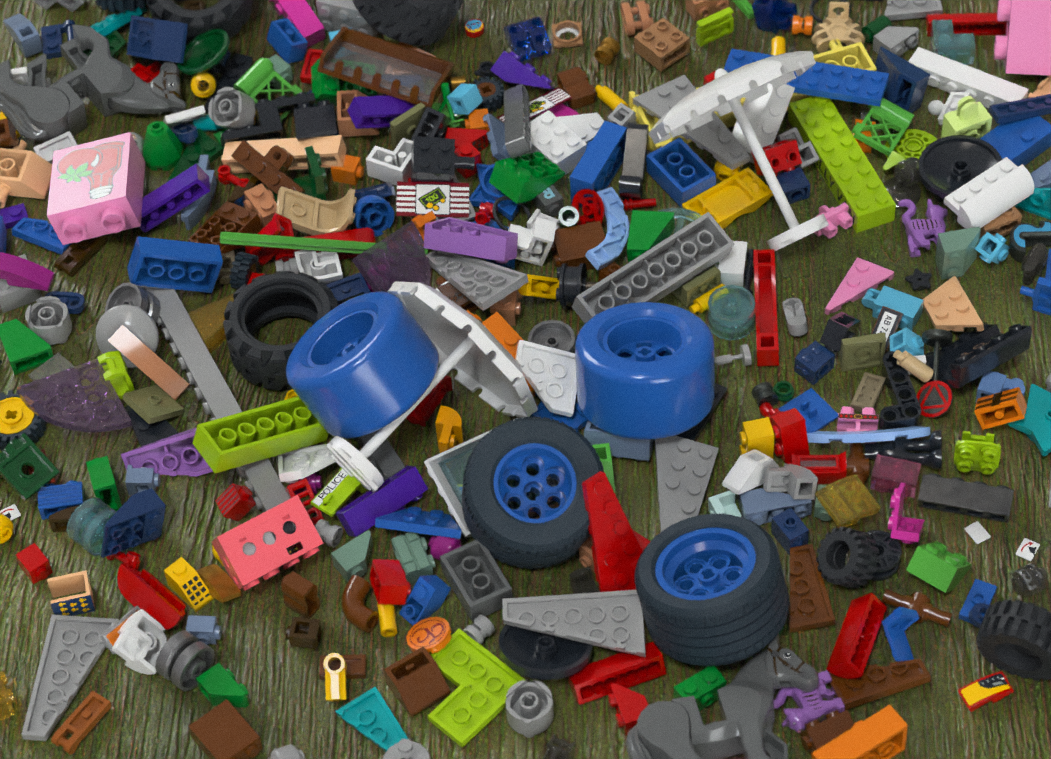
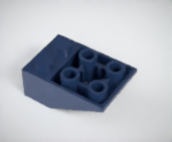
M881 46L875 67L878 72L889 73V81L883 97L913 113L921 107L930 74Z
M153 488L133 494L105 524L101 550L102 558L161 537L166 505Z

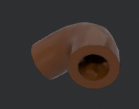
M352 575L341 596L342 611L347 621L358 629L370 633L376 627L379 619L378 612L367 608L364 604V599L372 586L363 578Z

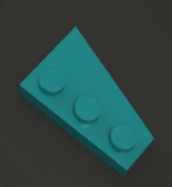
M376 686L335 711L340 718L385 752L394 744L399 743L400 740L408 739Z

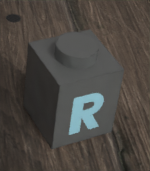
M552 184L534 198V204L541 210V213L553 217L557 216L563 208V197Z

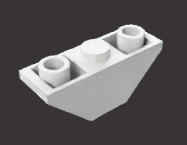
M754 449L740 455L723 480L722 486L740 495L764 484L766 467H779V465L771 457Z

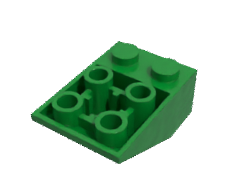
M320 58L311 67L312 93L315 96L314 104H318L317 101L329 100L330 103L334 102V106H337V91L358 90L367 96H377L374 90L318 72ZM332 60L330 63L335 64L338 60ZM343 61L345 68L354 70L359 66L363 69V74L372 77L375 74V66Z
M537 151L518 156L514 159L506 158L496 161L489 183L516 204L535 198L565 176V172L557 164L548 160L544 154Z

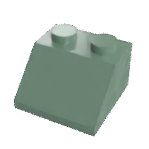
M980 227L938 233L935 262L941 280L954 276H963L977 258L978 251L975 248L979 244Z

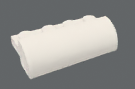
M1006 157L946 196L944 204L958 216L957 222L965 229L973 227L982 228L1033 194L1034 182L1030 173L1023 165L1017 167Z

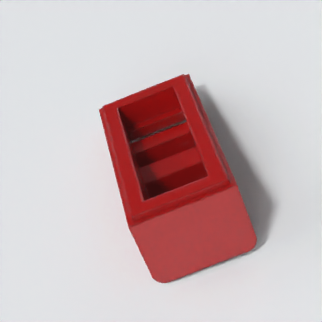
M307 478L285 488L290 499L296 496L294 491L304 488V492L297 494L300 499L305 496L308 497V500L302 502L304 507L310 505L311 501L315 498ZM312 506L311 509L306 510L308 515L315 512L316 516L311 518L314 525L320 519H323L321 511L316 507Z

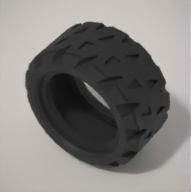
M147 0L152 19L188 24L186 42L188 43L198 35L213 29H222L229 35V38H232L241 30L242 24L245 25L247 23L253 5V0H220L217 4L206 9L187 10L175 5L171 0Z
M352 0L361 16L378 32L396 41L419 46L430 45L442 39L464 2L463 0Z
M277 271L276 274H264L252 279V283L241 286L233 295L234 302L229 301L226 306L223 325L231 362L236 371H241L242 377L254 385L260 383L265 389L279 391L281 388L292 389L286 379V365L298 341L287 345H269L256 340L253 335L266 322L283 316H297L315 324L321 317L337 307L338 302L332 290L323 282H318L315 277L305 273L295 274L292 271Z

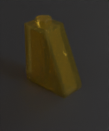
M234 293L188 312L210 354L226 340L223 321H225L224 312L228 302H234Z

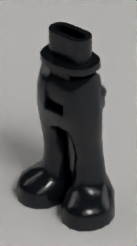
M941 430L933 431L927 440L895 438L893 441H881L879 444L878 442L865 443V456L869 459H875V462L888 463L889 465L918 464L929 466L935 470H941ZM909 451H912V452H924V453H910Z

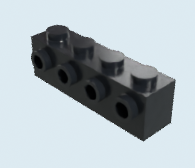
M935 473L923 474L918 507L1009 523L1014 490H1010L1009 487L1003 485L996 487L988 486L981 481L971 483L965 482L958 477L948 479L942 478L941 475Z

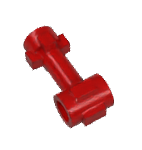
M222 165L217 170L219 182L224 185L232 183L245 188L249 182L248 178L240 179L233 175L228 165Z
M489 202L481 203L479 211L475 213L474 217L478 224L484 225L490 222L491 218L494 219L492 213L494 204Z
M120 551L106 558L109 560L116 558L123 563L130 564L129 568L138 570L141 555L133 551H128L127 554Z

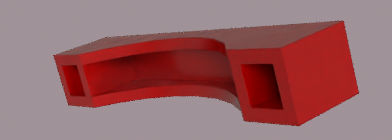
M775 249L753 250L757 366H779Z

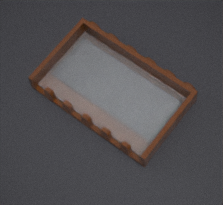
M343 26L321 53L318 72L416 105L422 102L426 107L432 108L442 92L441 84L450 82L455 63Z

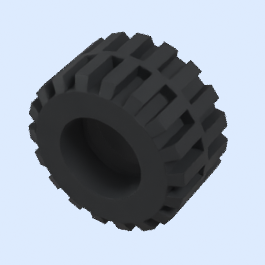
M847 527L834 528L832 533L828 532L825 534L826 538L821 539V546L817 548L816 552L819 553L818 557H816V562L819 563L817 568L819 572H822L821 576L830 583L848 588H859L860 585L864 586L867 584V580L873 578L872 573L877 571L876 563H879V557H877L879 549L875 547L877 544L875 540L871 539V536L865 532ZM850 550V558L845 566V558Z

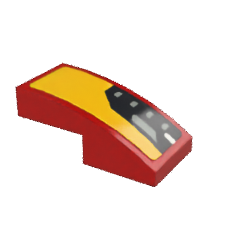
M1000 671L973 681L958 689V692L969 711L972 712L991 700L993 703H996L1013 693L1014 690L1004 673Z

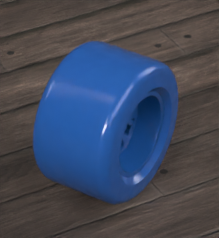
M383 291L370 292L354 297L335 307L306 331L289 356L286 365V379L293 391L330 435L334 437L339 436L343 439L357 438L373 433L392 423L422 397L436 375L439 365V353L435 344L396 295Z
M629 303L615 306L596 314L580 329L575 342L577 401L582 414L598 429L614 436L628 439H660L683 433L695 427L710 412L715 398L714 339L707 324L694 313L664 303Z

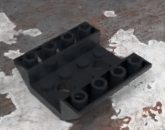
M984 322L983 331H977V327H975L976 330L971 333L965 332L959 335L958 340L951 342V344L945 347H941L939 350L938 381L946 383L950 388H960L1028 350L1032 334L1031 326L1018 323L1008 328L1009 331L1003 334L1000 333L997 324ZM934 351L926 353L925 356L926 365L933 369Z

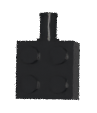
M414 136L411 148V182L453 183L456 168L474 170L475 157L456 156L455 139Z

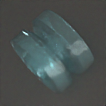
M727 285L716 289L710 295L708 300V325L714 335L721 339L738 340L747 336L753 330L755 324V300L750 291L741 286Z
M98 497L84 501L77 507L67 524L68 537L93 556L101 555L105 524L117 511L110 508L108 504Z

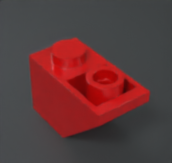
M613 683L610 684L611 694L607 695L610 707L616 709L615 719L618 727H623L625 735H627L630 729L638 724L639 715L648 706L644 695Z

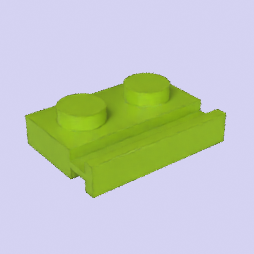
M728 7L697 21L696 43L701 47L733 32L734 17L732 14H734V11Z

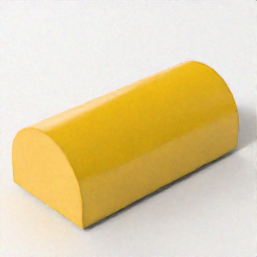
M527 274L528 282L518 289V292L524 296L556 300V289L559 288V280L552 277Z

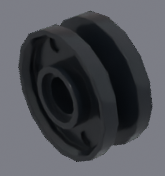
M882 530L865 532L871 536V539L875 540L877 543L875 547L879 549L877 554L879 563H876L878 568L876 572L872 573L873 578L871 580L883 581L891 578L900 567L902 551L898 539L891 538L890 533Z

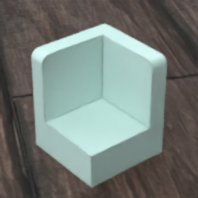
M731 490L708 498V511L710 514H728L741 517V513L735 504V493L731 492Z

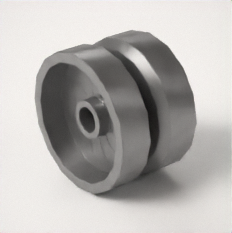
M130 282L117 286L107 299L105 312L117 305L128 304L146 311L152 317L155 324L159 318L160 303L158 298L151 292Z
M542 321L529 332L528 342L575 353L576 339L574 331L568 324L562 321Z
M186 630L179 631L160 650L156 659V672L165 679L171 680L172 684L183 691L192 690L198 686L196 678L212 667L215 657L214 649L199 641Z

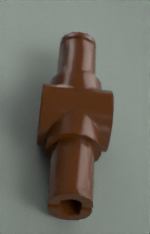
M849 443L850 455L846 458V478H849L851 481L852 490L864 491V497L866 493L865 481L869 478V458H866L863 453V443Z
M886 588L881 601L896 608L904 607L916 610L919 619L914 623L917 624L922 623L923 620L926 622L929 620L948 627L952 617V613L933 607L930 599L919 592H914L911 596H905Z

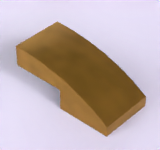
M216 564L196 570L205 585L209 587V595L221 603L241 596V591L235 582Z

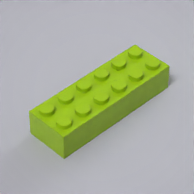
M297 396L198 424L193 445L216 474L327 440L329 433Z

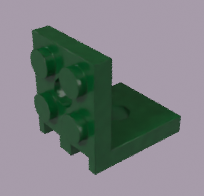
M313 146L305 147L309 175L292 180L306 190L304 194L327 201L326 194L329 193L326 181H323L327 179L324 167L321 168L319 166L322 165L319 153L315 154ZM271 190L277 203L278 195Z
M25 433L19 439L14 438L0 453V475L24 501L49 483L60 472ZM29 465L33 468L34 473L25 475L22 473L21 468Z

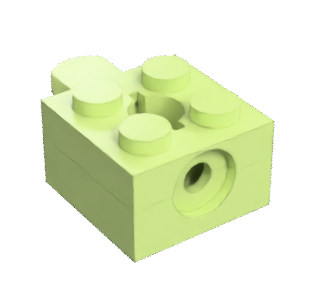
M965 96L958 101L957 110L943 115L941 138L953 135H966L980 139L990 132L992 117L981 102H976L972 96Z

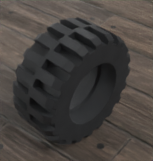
M1008 599L1002 602L998 601L989 606L976 637L977 647L981 655L986 657L987 661L991 664H995L997 668L1008 671L1009 674L1019 675L1025 679L1032 678L1033 680L1050 679L1051 612L1042 606L1038 607L1030 602L1024 603L1022 600L1011 601Z

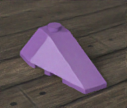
M197 427L121 454L126 470L128 465H132L133 468H154L155 473L169 476H200L213 472L193 445Z

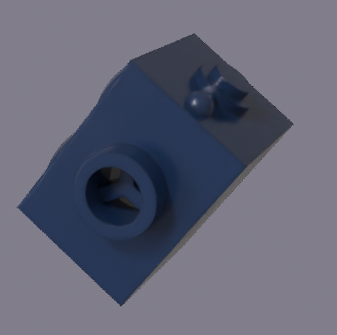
M801 167L776 176L789 204L810 198V183Z
M815 340L807 348H803L795 357L794 371L812 385H815L834 368L835 354Z
M792 508L772 517L771 533L788 555H790L791 547L808 545L809 529Z

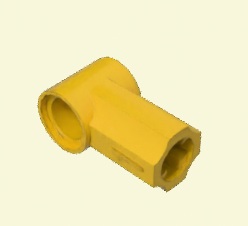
M337 653L329 654L324 659L326 701L347 700L346 661ZM333 660H340L341 667L336 671L330 670V663Z

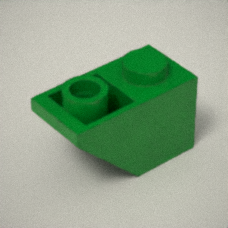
M217 663L196 678L199 691L213 706H218L225 700H228L233 707L246 708L249 706L247 699L249 693L242 683L237 684L229 668L224 669L220 663Z

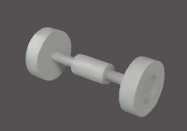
M747 344L740 345V354L715 357V364L732 363V360L741 358L743 365L749 366L752 364L750 349Z

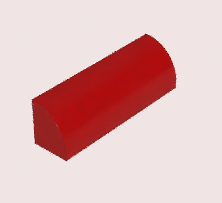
M997 13L926 14L925 18L927 37L1006 35L1007 21H997Z
M872 592L851 601L826 670L838 677L855 679L863 675L887 608Z
M654 642L645 644V657L621 652L587 664L582 670L568 676L567 679L577 703L581 705L611 694L610 684L616 683L629 688L666 675L663 655Z

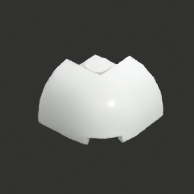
M310 250L294 252L299 273L313 276L318 282H323L325 285L343 279L337 252L323 251L316 253V251Z
M141 609L130 616L118 631L120 635L111 650L126 660L124 665L142 674H155L156 659L166 643V637L163 632L165 629L158 621Z

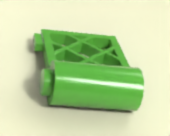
M259 58L233 85L234 89L252 97L255 103L258 102L255 99L258 94H267L270 101V94L281 93V96H283L284 93H292L296 96V94L304 92L296 84L290 85L274 71V65L268 58ZM273 78L280 83L281 89L270 90V82ZM292 111L283 112L280 116V121L282 122Z
M883 98L880 106L868 105L867 108L870 111L861 124L857 122L852 133H854V138L890 156L915 115ZM870 118L878 120L880 124L873 125ZM893 128L899 134H890L888 129ZM883 129L885 135L878 136L875 130ZM862 131H870V133H871L872 136H871V137H867L866 135L862 134L861 132H862ZM888 140L890 148L882 145L880 141Z

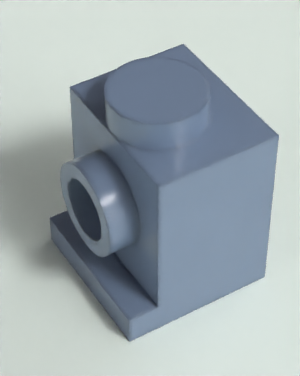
M128 465L125 484L129 496L153 488L156 492V487L160 486V474L155 473L154 468H133L132 465Z
M188 615L186 631L197 637L199 641L208 645L216 644L217 639H221L222 629L217 623L216 616Z

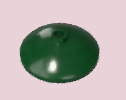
M213 29L198 35L185 46L183 63H177L178 68L184 74L191 75L200 74L214 68L228 51L230 44L229 35L222 29Z

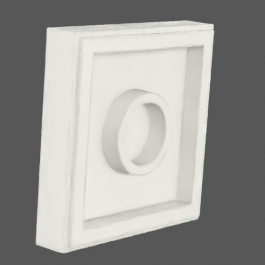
M204 105L164 117L163 122L168 127H172L179 123L190 122L193 119L203 117L205 114Z

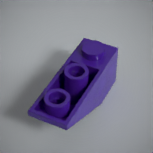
M503 51L490 69L505 82L511 84H523L524 86L549 90L554 89L550 85L552 81L543 74L541 77L535 73L537 69L529 63L524 65L519 61L521 57L513 51L510 53Z

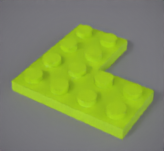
M459 628L451 635V640L445 648L431 654L442 675L458 688L428 715V720L463 748L506 707L505 700L510 687L525 679Z

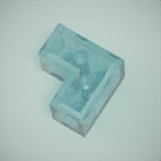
M952 19L932 20L930 35L932 52L964 65L973 64L975 55L974 33L954 34Z

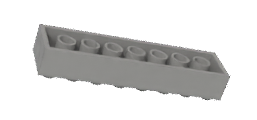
M707 212L576 296L572 308L581 320L586 323L596 314L615 306L637 302L656 303L728 256L734 246V242L712 215Z

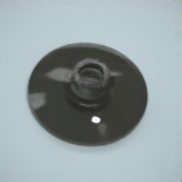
M893 177L886 180L883 184L894 200L896 209H908L898 205L903 199L911 200L916 205L921 197V190L918 184L909 178Z

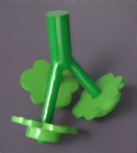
M443 83L441 84L443 101L441 104L435 103L432 109L445 114L451 119V122L447 125L449 128L460 127V123L464 122L465 119H455L459 116L463 117L465 114H454L447 98L450 94L449 84Z

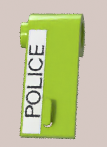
M340 467L339 472L311 501V505L333 517L356 490L365 493L368 489L354 476H349Z

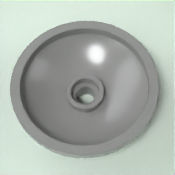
M128 304L117 305L106 311L99 319L96 327V341L102 354L110 351H119L108 340L122 325L154 353L156 352L159 342L158 329L152 317L143 309ZM122 354L127 368L137 367Z

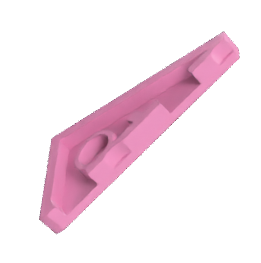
M857 257L827 304L825 314L829 315L830 313L837 312L848 301L854 302L863 297L869 288L876 289L878 284L886 279L892 280L894 278V271Z

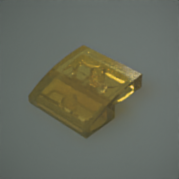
M856 474L835 481L815 493V496L839 528L857 524L860 518L877 514L881 508Z

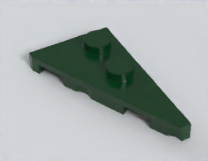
M200 128L197 129L199 136L195 142L188 144L167 182L196 163H199L200 155H208L209 161L212 163L223 155L224 148Z

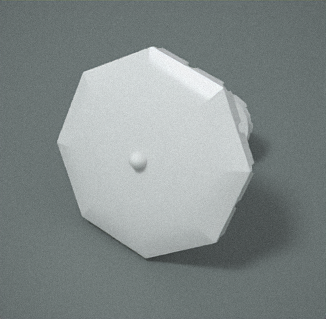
M796 51L771 56L744 65L729 73L724 69H717L714 76L715 80L685 96L665 113L648 133L654 144L670 139L671 136L674 138L687 132L685 125L692 131L713 121L714 119L711 115L713 111H716L720 117L733 111L790 230L767 241L769 248L775 249V251L829 224L824 214H821L799 225L740 100L745 97L748 103H751L769 93L768 84L777 89L796 78L794 71L797 77L802 75L816 64L812 51Z
M394 282L388 292L396 295L403 302L435 344L439 353L440 366L433 381L422 397L408 411L392 423L381 428L360 451L339 436H335L325 446L332 453L331 457L349 476H354L366 489H372L374 492L384 483V479L368 458L452 369L458 372L454 379L472 393L477 389H482L479 398L498 412L505 408L502 411L503 415H516L517 417L524 418L530 417L531 414L538 410L521 367L514 357L490 333L486 326L445 295L422 283Z

